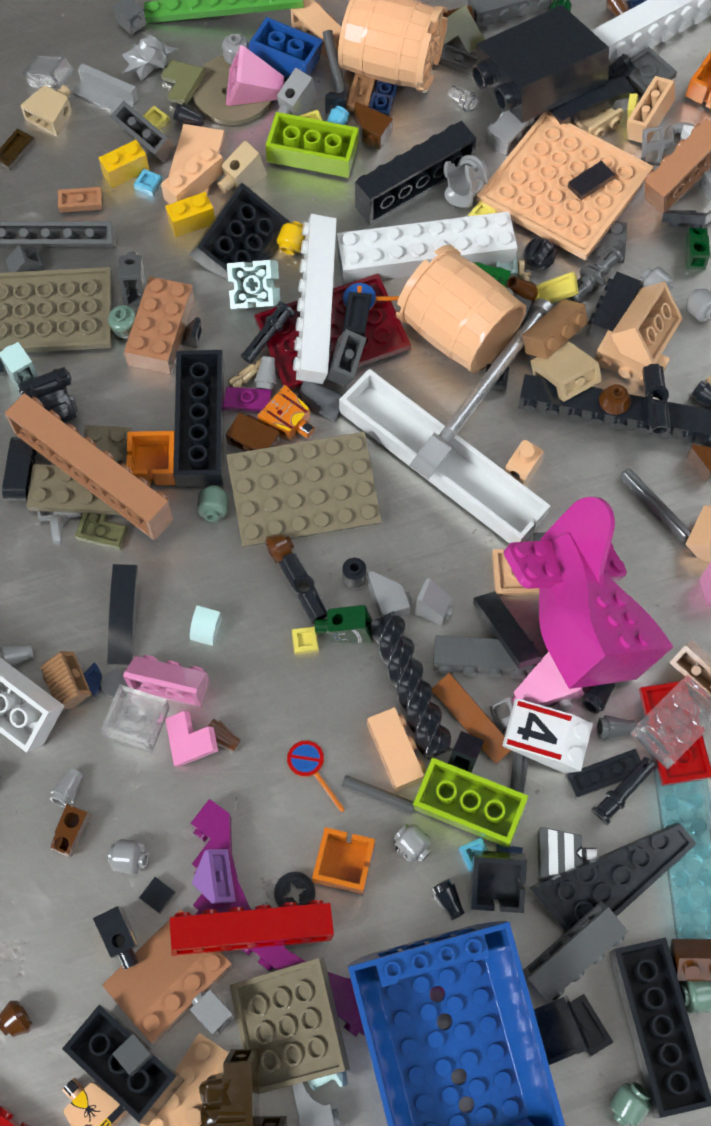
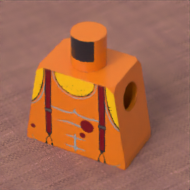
M286 385L280 389L257 415L258 422L274 426L280 432V437L287 441H292L298 433L308 439L315 431V427L308 423L310 420V409Z

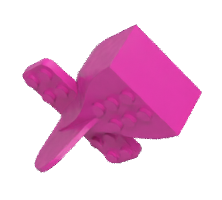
M585 497L573 503L543 535L540 541L512 542L504 550V556L518 582L528 589L539 588V623L546 648L569 689L637 680L673 648L669 639L654 619L615 583L621 581L626 576L627 571L611 543L615 529L613 510L607 501L599 497Z

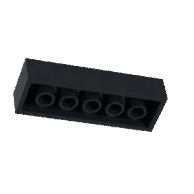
M461 120L456 124L448 126L446 130L439 134L432 135L425 142L413 146L402 155H397L388 163L379 165L367 175L360 176L355 181V208L367 223L371 225L448 180L444 174L446 161H451L456 167L462 157L467 155L475 156L476 136Z
M222 350L176 351L173 469L176 486H223Z
M666 937L613 949L609 954L645 1088L651 1096L649 1100L651 1101L653 1118H663L710 1107V1090Z

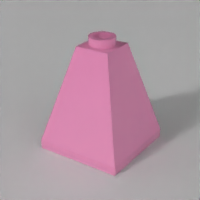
M240 45L229 69L226 105L233 106L277 100V94L285 84L284 76L246 47Z
M548 651L541 662L537 664L513 692L515 697L512 698V701L521 699L546 707L565 698H571L572 701L581 699L584 696L582 688H568Z

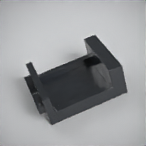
M567 995L534 1009L549 1065L575 1054H580L590 1048Z

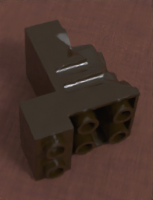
M231 1049L223 1063V1072L210 1075L199 1086L202 1101L200 1112L202 1123L200 1126H287V1116H259L258 1049Z

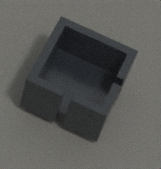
M473 850L469 900L471 910L495 911L493 899H497L500 912L524 913V884H526L527 858L524 853Z

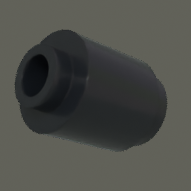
M353 557L344 562L342 576L347 586L358 588L365 583L367 569L363 560Z

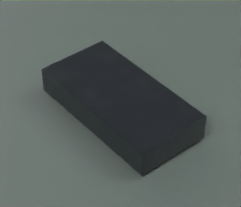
M600 161L570 180L567 187L582 201L614 180L615 173Z
M349 292L343 332L347 329L365 337L372 298L371 294Z

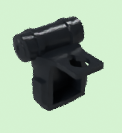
M65 367L53 369L49 373L32 379L28 378L26 381L19 383L20 395L25 393L30 398L36 397L41 401L46 410L56 412L63 423L77 417L78 409L75 399L72 395H68L67 386L71 385L72 377Z

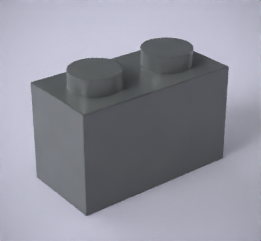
M347 329L344 330L337 338L326 379L342 386H346L354 379L366 337Z

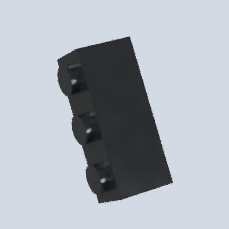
M618 271L613 279H608L604 291L607 292L605 296H600L596 305L598 311L597 313H592L587 325L591 326L588 335L603 341L608 330L613 332L635 299L641 284L640 280Z

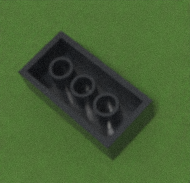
M99 1004L62 1050L138 1123L149 1126L185 1080L143 1041L142 1043L153 1056L133 1076L129 1075L114 1057L113 1053L135 1033L109 1009Z

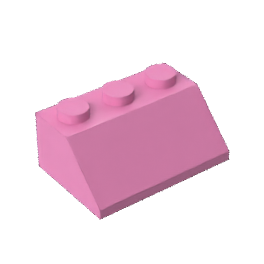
M143 655V658L135 656L123 675L130 691L198 707L202 706L209 682L207 672H204L205 670L200 667L190 666V668L181 667V664L169 660L166 663L159 662L157 658L149 655Z

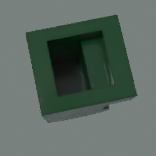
M689 227L686 235V269L705 270L710 258L707 228Z

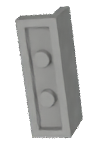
M83 63L78 68L81 81L73 90L74 96L113 113L123 100L132 108L139 101L136 86Z

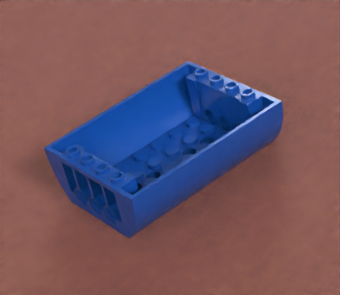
M496 921L471 925L374 952L348 965L388 1126H565L510 922ZM435 986H440L444 989V997L440 1001H433L430 998V990ZM442 1013L449 1014L452 1019L450 1026L445 1029L439 1028L437 1025V1018ZM461 1068L466 1072V1078L462 1083L456 1084L452 1081L451 1075L454 1070ZM468 1096L473 1099V1107L469 1111H461L459 1109V1101L461 1098Z

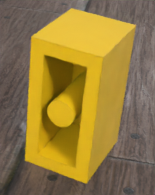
M137 140L98 157L102 173L112 188L139 176L143 169L150 171L146 153Z
M206 191L165 206L168 222L176 238L209 226L215 218L214 209Z

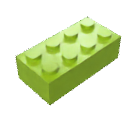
M276 112L265 145L267 162L349 178L359 144V128Z
M432 757L414 800L413 807L415 811L510 849L528 803V795Z

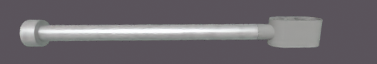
M539 298L533 303L529 310L530 316L438 435L435 432L432 434L409 465L428 480L453 448L450 444L524 346L522 334L554 308L549 301Z

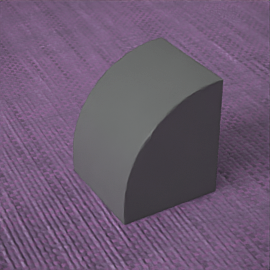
M21 244L6 259L9 272L39 271L43 267L38 248Z

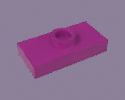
M226 387L224 410L260 413L271 401L272 392L266 389Z

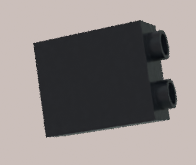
M560 5L477 43V63L472 65L471 69L476 85L480 89L488 88L494 94L495 101L500 110L503 112L509 110L521 123H524L608 83L609 46L569 10Z

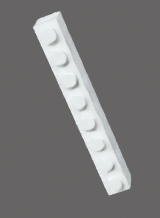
M310 214L308 222H304L302 235H305V240H303L301 246V254H304V259L300 263V273H303V278H300L298 291L302 292V295L297 304V311H300V317L297 318L296 331H299V337H296L294 350L298 351V357L294 359L293 370L297 371L296 380L323 384L328 374L337 218Z

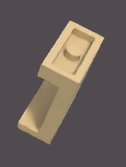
M612 107L597 110L591 118L570 123L601 138L607 131L615 129L620 125L624 110L621 107L615 111Z
M569 341L548 359L536 357L531 360L533 375L544 377L555 385L558 397L563 402L602 381L599 362Z

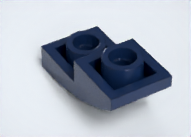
M377 80L369 108L389 116L398 85Z

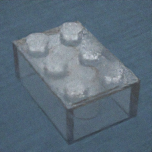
M686 675L635 726L630 734L661 764L669 769L711 726V696L689 675Z

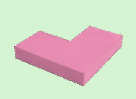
M182 711L165 719L174 766L181 767L218 752L214 727L208 726L193 732L189 711Z

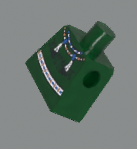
M365 605L331 608L327 611V619L315 620V633H328L334 643H372L370 629L372 618Z

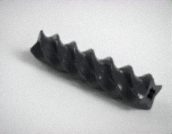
M392 611L370 622L371 633L379 644L382 660L388 666L389 678L397 688L398 701L406 711L407 723L415 733L416 746L424 758L431 760L432 757L435 758L453 750L450 747L451 733L445 726L440 724L442 712L439 706L431 702L433 693L431 685L421 679L424 668L419 660L412 657L415 647L413 641L403 635L406 625L402 617L394 615L395 611Z

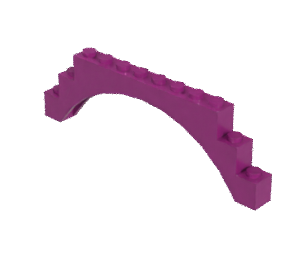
M211 799L205 803L190 823L193 829H195L193 834L203 842L207 839L209 840L193 861L192 866L197 871L205 850L228 849L236 902L212 904L201 894L193 904V907L197 910L195 915H200L202 911L211 909L217 910L218 913L228 912V909L234 907L252 910L239 884L232 855V818L230 813ZM284 946L242 949L248 956L251 952L260 958L258 963L269 972L273 968L281 970L306 962ZM328 972L337 1015L346 1023L343 1028L355 1037L359 1033L364 1036L365 1033L351 978H345ZM435 986L430 990L431 1000L440 1001L444 997V989L442 987Z

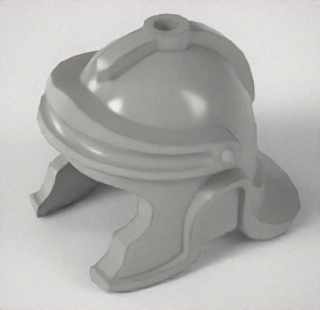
M473 155L462 157L456 167L451 161L445 162L444 174L448 178V188L445 191L446 200L460 208L471 207L473 198L483 188L484 184L487 185L488 183L487 165L480 157Z

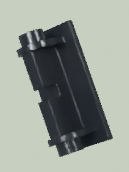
M623 53L609 66L608 80L622 76L626 78L637 68L627 54Z

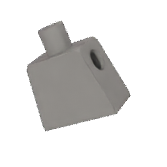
M295 68L277 94L280 107L277 112L296 116L305 114L318 100L313 78Z

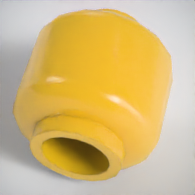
M293 221V223L284 224L277 237L279 249L287 255L294 256L301 253V246L303 240H305V235H302L303 224Z

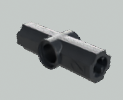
M650 364L642 369L645 391L644 407L647 410L649 433L663 435L671 430L667 401L669 392L665 385L663 366Z
M290 553L284 556L283 560L278 562V565L290 584L294 597L300 602L311 624H314L316 619H325L328 608L317 591L314 580L308 575L297 553ZM301 585H308L310 589L308 591L301 592L298 590V587Z

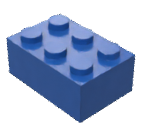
M266 17L250 40L249 50L286 78H289L295 68L310 76L320 60L323 40Z

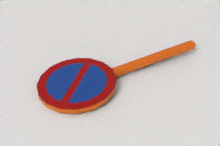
M309 740L295 743L287 754V764L290 770L301 777L314 775L338 809L344 812V807L318 773L324 763V753L321 747Z

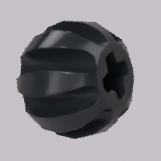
M536 237L526 244L524 260L530 267L536 270H545L554 263L556 248L552 242L542 237Z

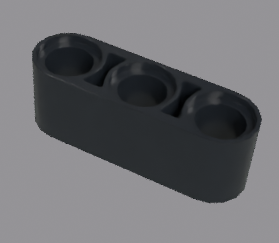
M11 437L2 485V497L4 500H28L32 467L36 463L37 451L19 437Z

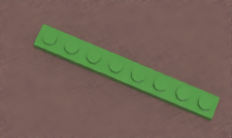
M158 0L144 2L146 24L304 8V0Z

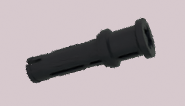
M279 301L277 309L271 316H267L265 319V326L241 354V357L247 363L252 364L275 333H279L284 329L283 325L289 317L295 315V312L284 302Z
M644 756L642 761L614 791H608L606 798L597 807L591 809L594 815L604 824H610V819L619 809L625 807L626 799L657 768L652 761L648 762L649 758Z

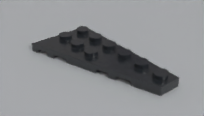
M674 823L529 887V889L567 932L600 902L608 906L617 917L697 843L681 824Z

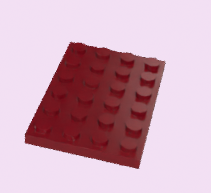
M378 273L333 288L329 363L337 338L343 333L346 307L343 302L344 292L353 284L363 283L372 287L376 296H388ZM298 300L287 304L295 312V315L289 317L283 325L284 329L279 333L276 332L266 345L270 357L275 358V369L282 386L286 385L290 390L300 388L303 381L296 380L297 371L293 370L294 359L298 357V351L294 350L296 337H299V331H296L297 318L300 317V311H297ZM376 301L373 308L369 311L365 335L366 342L358 367L411 350V343L400 320L396 317V311L392 302ZM277 307L254 315L259 331L265 326L267 316H271Z

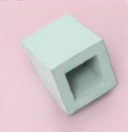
M196 606L190 628V640L213 646L222 621L220 611Z

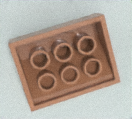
M168 920L135 952L139 963L126 970L121 966L102 986L152 1044L156 1045L194 1006L191 1003L192 1000L201 991L207 993L234 966L221 952L171 956Z

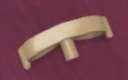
M519 260V278L530 281L529 276H531V273H524L525 260Z

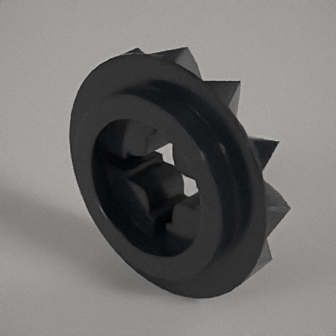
M289 872L283 875L277 881L274 888V898L279 907L284 903L296 902L293 897L284 898L291 892L290 883H293L297 890L306 889L299 894L300 903L297 906L308 905L309 901L315 899V886L312 880L301 872Z

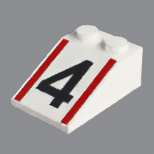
M515 699L502 746L562 773L579 772L582 769L593 724L573 714L525 700Z

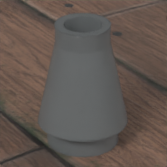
M605 715L603 718H598L597 721L598 736L605 740L634 735L636 732L634 720Z

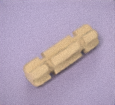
M262 357L255 360V364L252 363L239 371L237 376L234 375L229 378V386L240 388L242 383L246 384L255 378Z

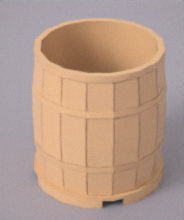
M350 0L339 38L338 63L340 68L378 81L398 86L414 87L418 92L422 93L427 92L434 79V76L431 75L433 65H439L448 21V18L443 17V12L447 13V7L441 5L433 7L419 0Z
M451 244L435 250L434 253L437 256L430 263L424 260L409 278L399 296L397 304L401 307L400 313L396 312V317L402 322L410 324L419 335L450 359L476 374L483 371L487 364H491L515 336L526 314V305L509 292L505 286L479 268L475 263L462 257L460 251Z

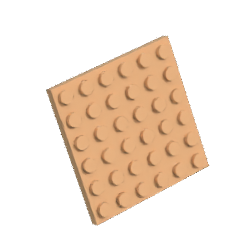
M547 111L538 118L488 180L487 185L485 184L476 195V202L481 201L495 209L497 213L509 211L511 221L586 260L645 183V177L654 169V166L571 123L560 125L554 115ZM602 161L615 173L614 180L581 201L567 187L568 182Z

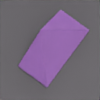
M228 849L205 850L192 881V884L212 904L236 902Z

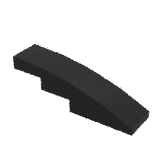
M622 76L608 80V83L550 111L560 125L593 117L597 110L613 107L616 100L629 98L630 94H634L635 90L627 79Z
M113 564L108 624V665L129 666L133 660L137 623L135 617L137 605V565Z

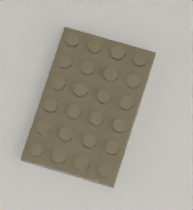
M111 267L0 273V352L5 347L19 342L26 353L112 348V328L108 323V316L112 311Z
M365 432L226 455L242 548L265 544L267 536L282 534L284 537L289 536L290 539L382 523Z

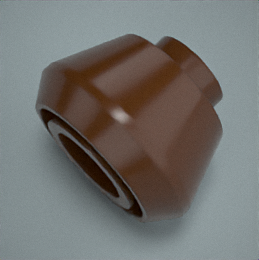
M614 384L601 392L599 403L605 412L619 415L628 410L631 398L624 386Z
M282 534L267 536L265 540L266 548L277 565L278 562L283 560L284 556L292 553V549L295 548L290 537H284Z
M10 1000L0 1013V1029L5 1036L10 1034L12 1037H16L31 1031L32 1021L19 1001Z

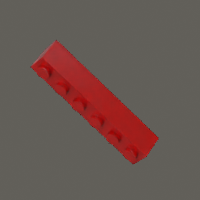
M312 900L308 902V905L298 906L296 902H288L276 908H271L270 905H259L254 910L234 907L228 909V912L222 913L211 909L202 911L200 915H191L190 912H179L175 914V917H169L171 956L331 941L334 936L331 904L323 903V900Z

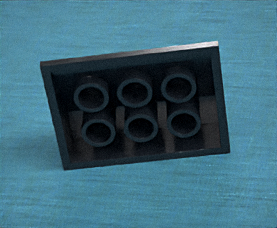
M241 183L226 200L189 253V256L205 269L228 280L227 263L249 262L253 265V261L269 260L278 247L277 237L282 226L291 222L245 184Z

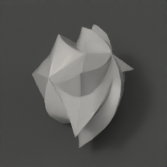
M155 35L141 38L139 45L134 44L132 50L122 54L123 58L129 63V66L121 74L136 72L142 81L154 69H164L167 66L166 58L173 54L177 48L167 46Z

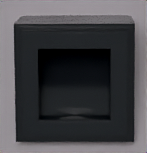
M196 317L186 326L181 342L183 346L198 347L203 331L199 317Z

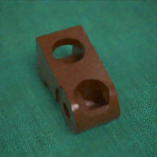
M66 804L55 830L50 849L67 857H72L93 814Z

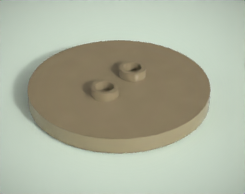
M223 55L208 61L202 66L206 74L193 94L194 103L201 114L215 123L235 126L250 123L266 113L273 101L233 106L226 105L231 65L225 61Z

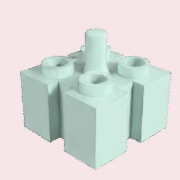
M253 261V265L249 262L227 263L228 282H234V290L229 291L231 309L277 306L279 301H281L280 288H274V279H279L278 261Z

